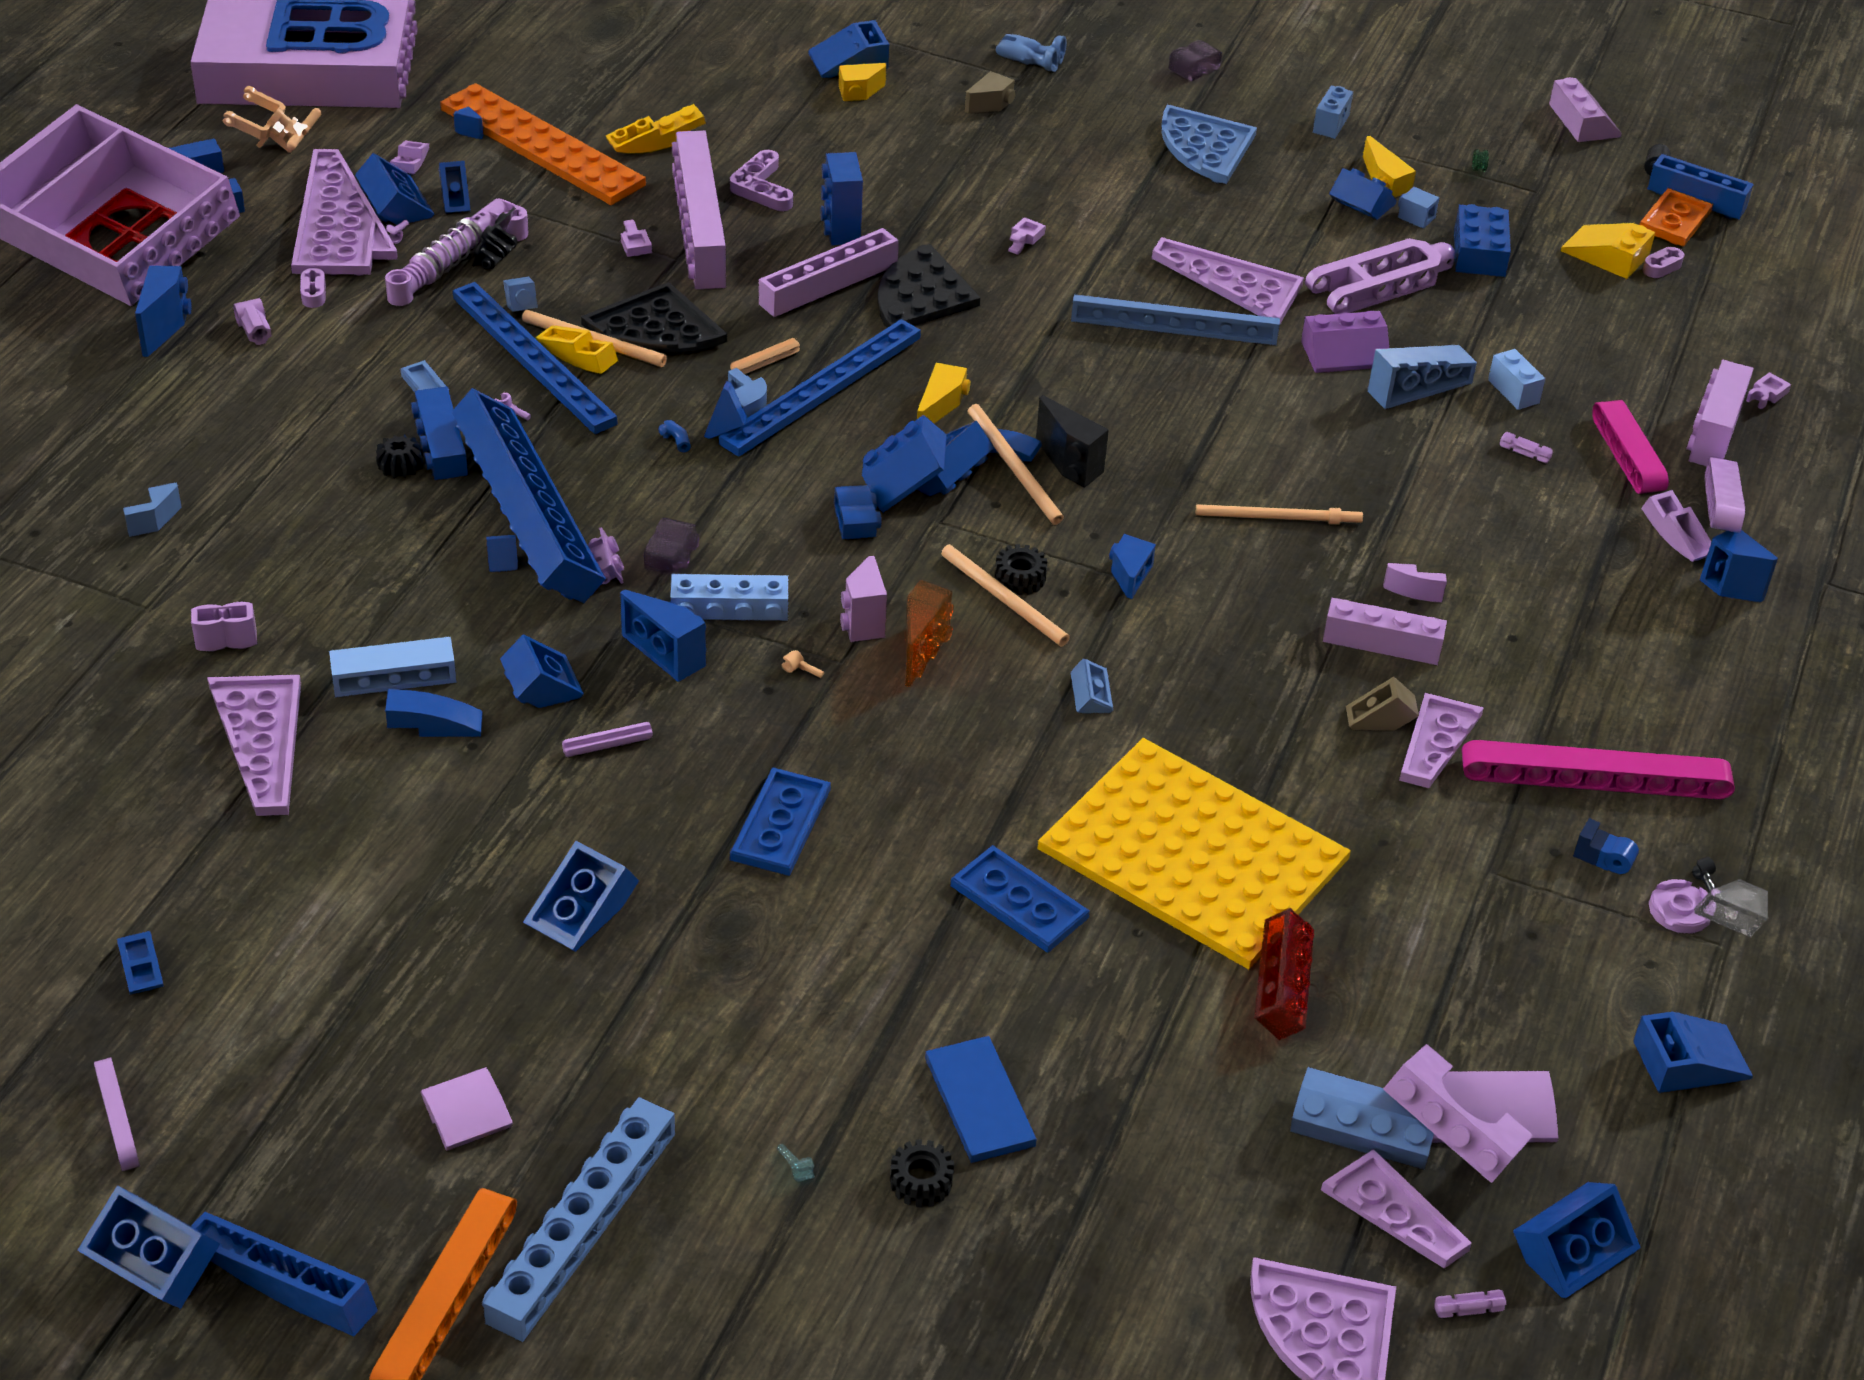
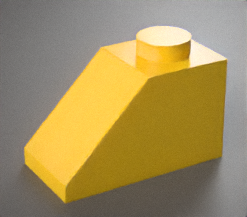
M886 63L839 66V89L843 101L867 100L886 85Z

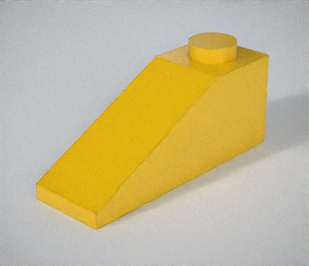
M1367 136L1363 159L1371 179L1374 177L1386 183L1385 187L1393 191L1392 195L1394 198L1404 193L1406 194L1414 186L1416 170L1374 138Z
M941 363L935 364L917 410V419L925 415L930 421L936 423L960 405L963 395H968L970 389V380L966 379L967 368Z

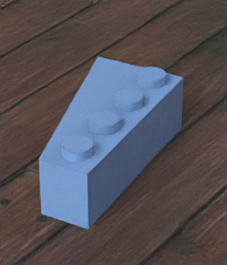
M1460 345L1375 349L1368 392L1384 409L1471 384L1477 362Z

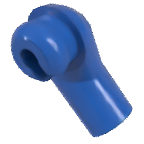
M666 420L664 424L659 426L658 431L660 435H663V438L667 439L671 435L675 438L678 451L687 452L690 450L691 445L688 433L684 428L673 420Z

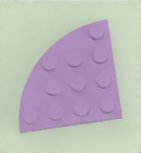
M1253 1257L1250 1284L1256 1317L1269 1344L1294 1374L1301 1380H1385L1396 1292L1395 1286Z

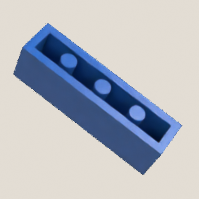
M1661 154L1653 165L1647 189L1654 191L1658 195H1663L1667 188L1713 204L1712 211L1723 214L1728 218L1740 219L1747 209L1754 184Z
M448 387L416 390V402H411L413 419H415L417 435H423L420 436V444L423 452H427L424 453L426 469H432L434 480L468 475L466 452L460 431L456 426L457 421L452 414L454 409Z

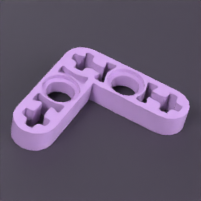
M773 150L758 152L730 176V191L736 195L777 211H787L793 207L792 191L765 181L779 167V155Z

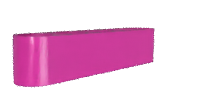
M1623 400L1596 402L1592 409L1593 421L1636 493L1642 494L1667 490L1669 483L1668 473Z

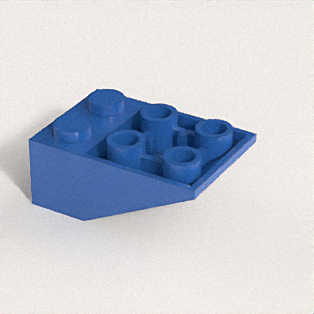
M875 20L852 23L808 50V54L822 78L838 76L839 66L886 63V69L889 65V43Z
M1673 1011L1641 1016L1633 1042L1658 1093L1752 1079L1753 1075L1727 1025Z

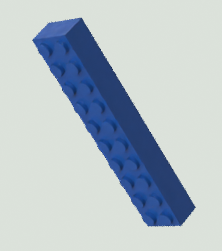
M471 388L452 411L457 421L456 426L465 436V443L475 455L473 458L480 465L483 477L489 482L492 488L491 493L498 499L501 505L500 510L507 516L510 522V529L517 535L520 541L519 546L526 552L529 558V565L538 575V582L545 589H554L569 600L575 599L585 603L606 580L602 570L514 410Z

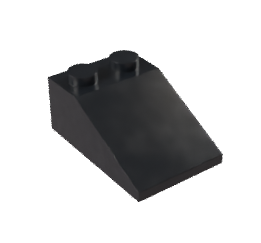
M1042 395L1039 397L1036 439L1041 441V448L1061 475L1085 488L1104 473L1109 429Z

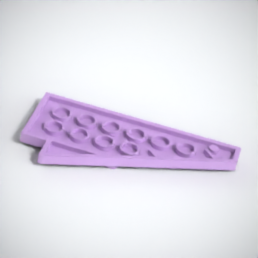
M313 149L292 258V274H301L306 269L318 268L328 275L354 274L359 276L371 274L373 259L397 260L395 245L338 149Z

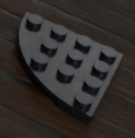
M931 244L921 245L894 262L884 273L878 289L880 317L886 328L900 319L913 326L978 307L980 306L981 299Z
M669 282L581 316V325L588 330L658 353H681L712 349L727 342V333Z

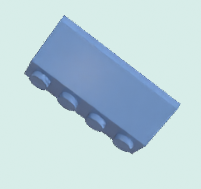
M1309 1067L1300 1088L1290 1132L1364 1153L1374 1149L1382 1158L1424 1170L1434 1136L1431 1130L1392 1098L1383 1088Z

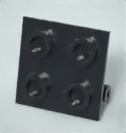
M515 207L506 214L502 212L496 219L493 227L488 225L481 234L483 241L476 247L473 253L476 255L472 264L473 267L480 262L483 268L493 269L517 246V238L505 232L516 209Z

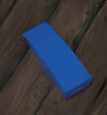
M388 689L385 709L387 728H418L419 737L481 736L482 710L436 694Z

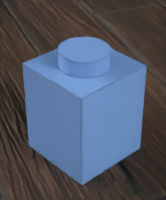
M1413 187L1406 194H1402L1398 201V207L1400 208L1398 218L1424 229L1436 217L1439 197Z
M530 277L503 280L506 304L512 312L538 308L535 284Z

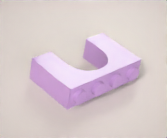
M1426 1044L1402 1065L1383 1090L1492 1183L1533 1135L1507 1112L1498 1122L1487 1123L1472 1116L1460 1107L1448 1094L1442 1081L1453 1066Z

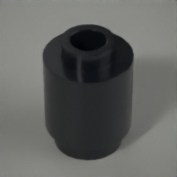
M1656 144L1648 150L1644 165L1648 175L1651 176L1653 165L1661 154L1671 157V152L1666 145Z

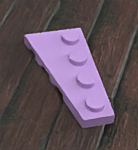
M1425 693L1399 781L1430 788L1481 718L1483 707Z

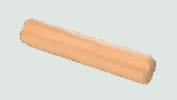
M795 338L788 339L732 362L730 368L731 370L737 368L742 373L748 374L800 351V344Z

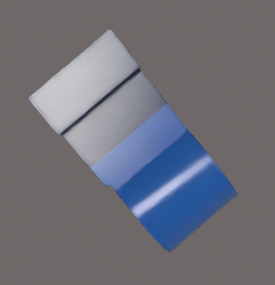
M1589 818L1579 835L1573 857L1617 874L1629 872L1639 854L1637 844L1629 838L1616 837L1600 830V822Z

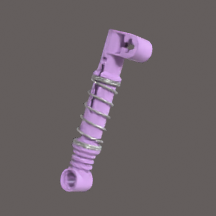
M497 198L472 217L460 220L456 224V228H449L447 235L442 234L439 237V241H432L430 248L424 247L422 253H416L404 268L392 270L386 274L385 282L388 302L396 306L411 303L413 293L425 284L434 283L441 278L443 273L449 272L452 267L458 265L460 260H464L469 254L474 253L476 247L483 241L481 234L488 225L493 227L502 212L508 213L513 207L516 209L505 232L509 235H514L517 241L526 239L528 236L526 209Z

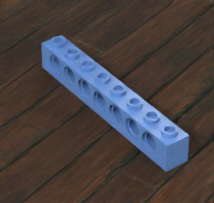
M640 1097L637 1098L631 1108L627 1107L622 1112L616 1128L612 1133L608 1132L604 1136L600 1149L594 1157H589L585 1161L581 1174L576 1181L570 1182L566 1186L562 1199L557 1206L547 1211L543 1224L536 1234L532 1233L529 1235L524 1243L523 1251L517 1259L511 1260L507 1264L503 1277L496 1287H491L486 1292L482 1302L486 1325L521 1342L526 1339L674 1137L675 1113Z

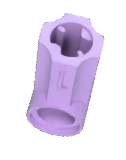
M257 298L233 304L237 324L239 327L243 326L249 341L256 343V345L265 344L272 335L261 299Z

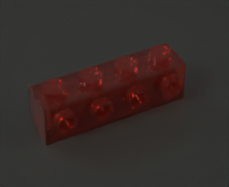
M1291 908L1273 915L1264 921L1254 1016L1278 1040L1306 1029L1314 929Z

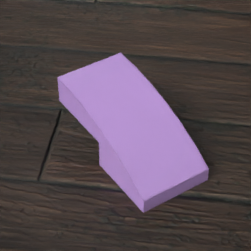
M404 141L398 146V156L392 159L390 163L406 173L415 174L425 160L429 144Z
M1388 563L1383 586L1391 592L1406 597L1431 602H1442L1447 580L1446 574L1417 572L1415 564Z

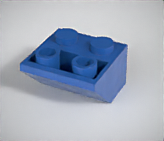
M1343 168L1329 193L1336 202L1376 220L1390 210L1397 202L1392 195L1393 191L1385 187L1386 183L1374 177L1371 181L1365 178L1364 173L1354 168L1351 171Z
M1741 530L1740 533L1725 531L1712 538L1700 581L1719 596L1762 602L1765 599L1778 558Z

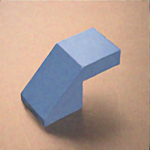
M177 482L148 488L150 503L123 508L129 537L159 531L182 508Z

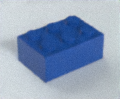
M856 152L826 153V164L821 166L822 179H825V185H821V198L824 200V206L820 208L821 221H824V234L829 235L831 245H843L861 237L863 179Z
M1473 204L1459 205L1454 227L1455 272L1506 276L1511 253L1508 209L1479 207Z
M117 1185L77 1251L158 1299L181 1309L221 1243Z

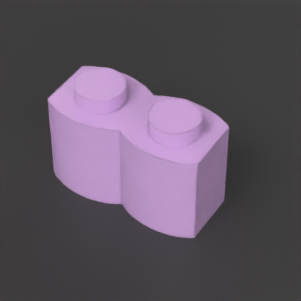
M233 602L223 606L201 605L191 609V624L196 650L216 651L225 647L243 649L257 644V629L252 603Z

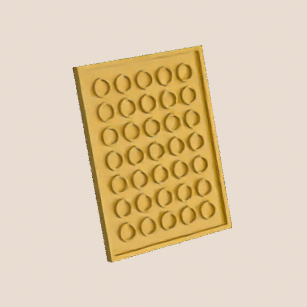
M1142 738L1038 840L1037 847L1038 850L1248 970L1348 861L1351 852L1348 848L1145 738Z

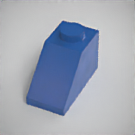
M465 161L439 163V176L445 213L471 211Z
M1124 534L1118 544H1113L1109 559L1112 560L1111 572L1125 596L1132 599L1153 567L1156 544Z

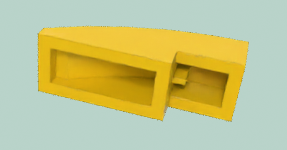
M552 325L535 337L541 345L556 357L590 372L602 374L618 362L613 343L593 340L590 330Z

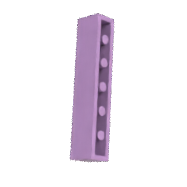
M882 228L760 278L759 305L773 317H776L883 272L894 262L898 261V239Z

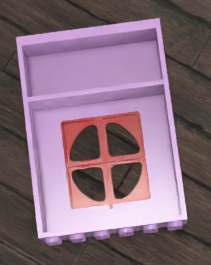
M77 104L0 162V239L129 306H132L140 298L149 265L181 266L240 217L227 176ZM142 208L151 210L131 227H127L108 217L114 212L125 209ZM166 217L169 219L148 237L141 234L158 218ZM97 225H103L121 234L100 252L95 251L90 245L91 231ZM131 241L139 243L120 260L110 258Z

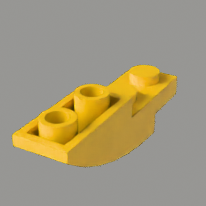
M692 104L655 122L649 116L639 119L606 135V139L616 152H653L672 147V142H676V132L691 131L706 124L704 115L695 104Z

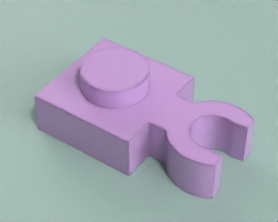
M1769 372L1755 382L1753 389L1748 393L1746 401L1759 400L1758 408L1762 409L1766 406L1767 401L1776 403L1789 393L1791 384Z

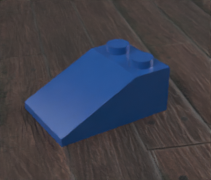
M149 265L135 312L143 357L151 355L184 326L186 316L191 314V300L186 298L188 280L187 277H183L181 266Z
M629 590L620 592L622 636L677 682L706 666V624L700 616L695 615L684 606Z
M575 841L523 923L576 952L622 909L639 880L625 866Z

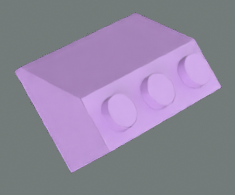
M1568 77L1554 80L1549 105L1577 142L1621 137L1622 133L1590 92L1576 78Z

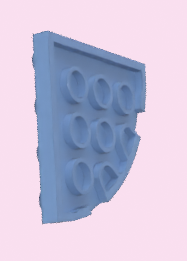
M1168 104L1164 110L1161 133L1165 145L1177 160L1191 170L1210 178L1213 182L1225 184L1228 183L1255 138L1257 127Z

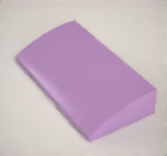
M1549 1071L1448 1072L1442 1079L1443 1085L1452 1099L1479 1120L1487 1123H1496L1507 1112L1533 1135L1528 1142H1557V1115ZM1434 1134L1432 1143H1444Z

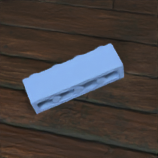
M451 637L329 651L335 697L388 691V689L400 690L456 683Z

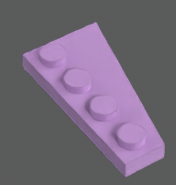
M1374 1149L1325 1180L1322 1184L1321 1191L1443 1268H1446L1470 1251L1472 1243Z

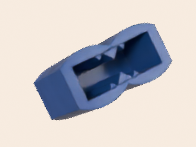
M868 485L835 487L834 507L842 539L876 537L877 528H881L880 511H875L877 508L876 494L871 493Z

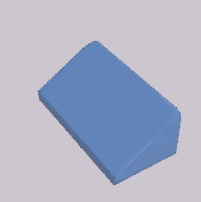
M1083 658L1071 671L1076 711L1078 713H1111L1113 711L1107 668Z

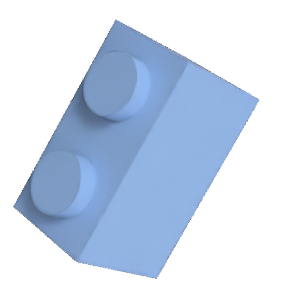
M1516 349L1493 355L1488 381L1517 410L1539 404L1546 378Z

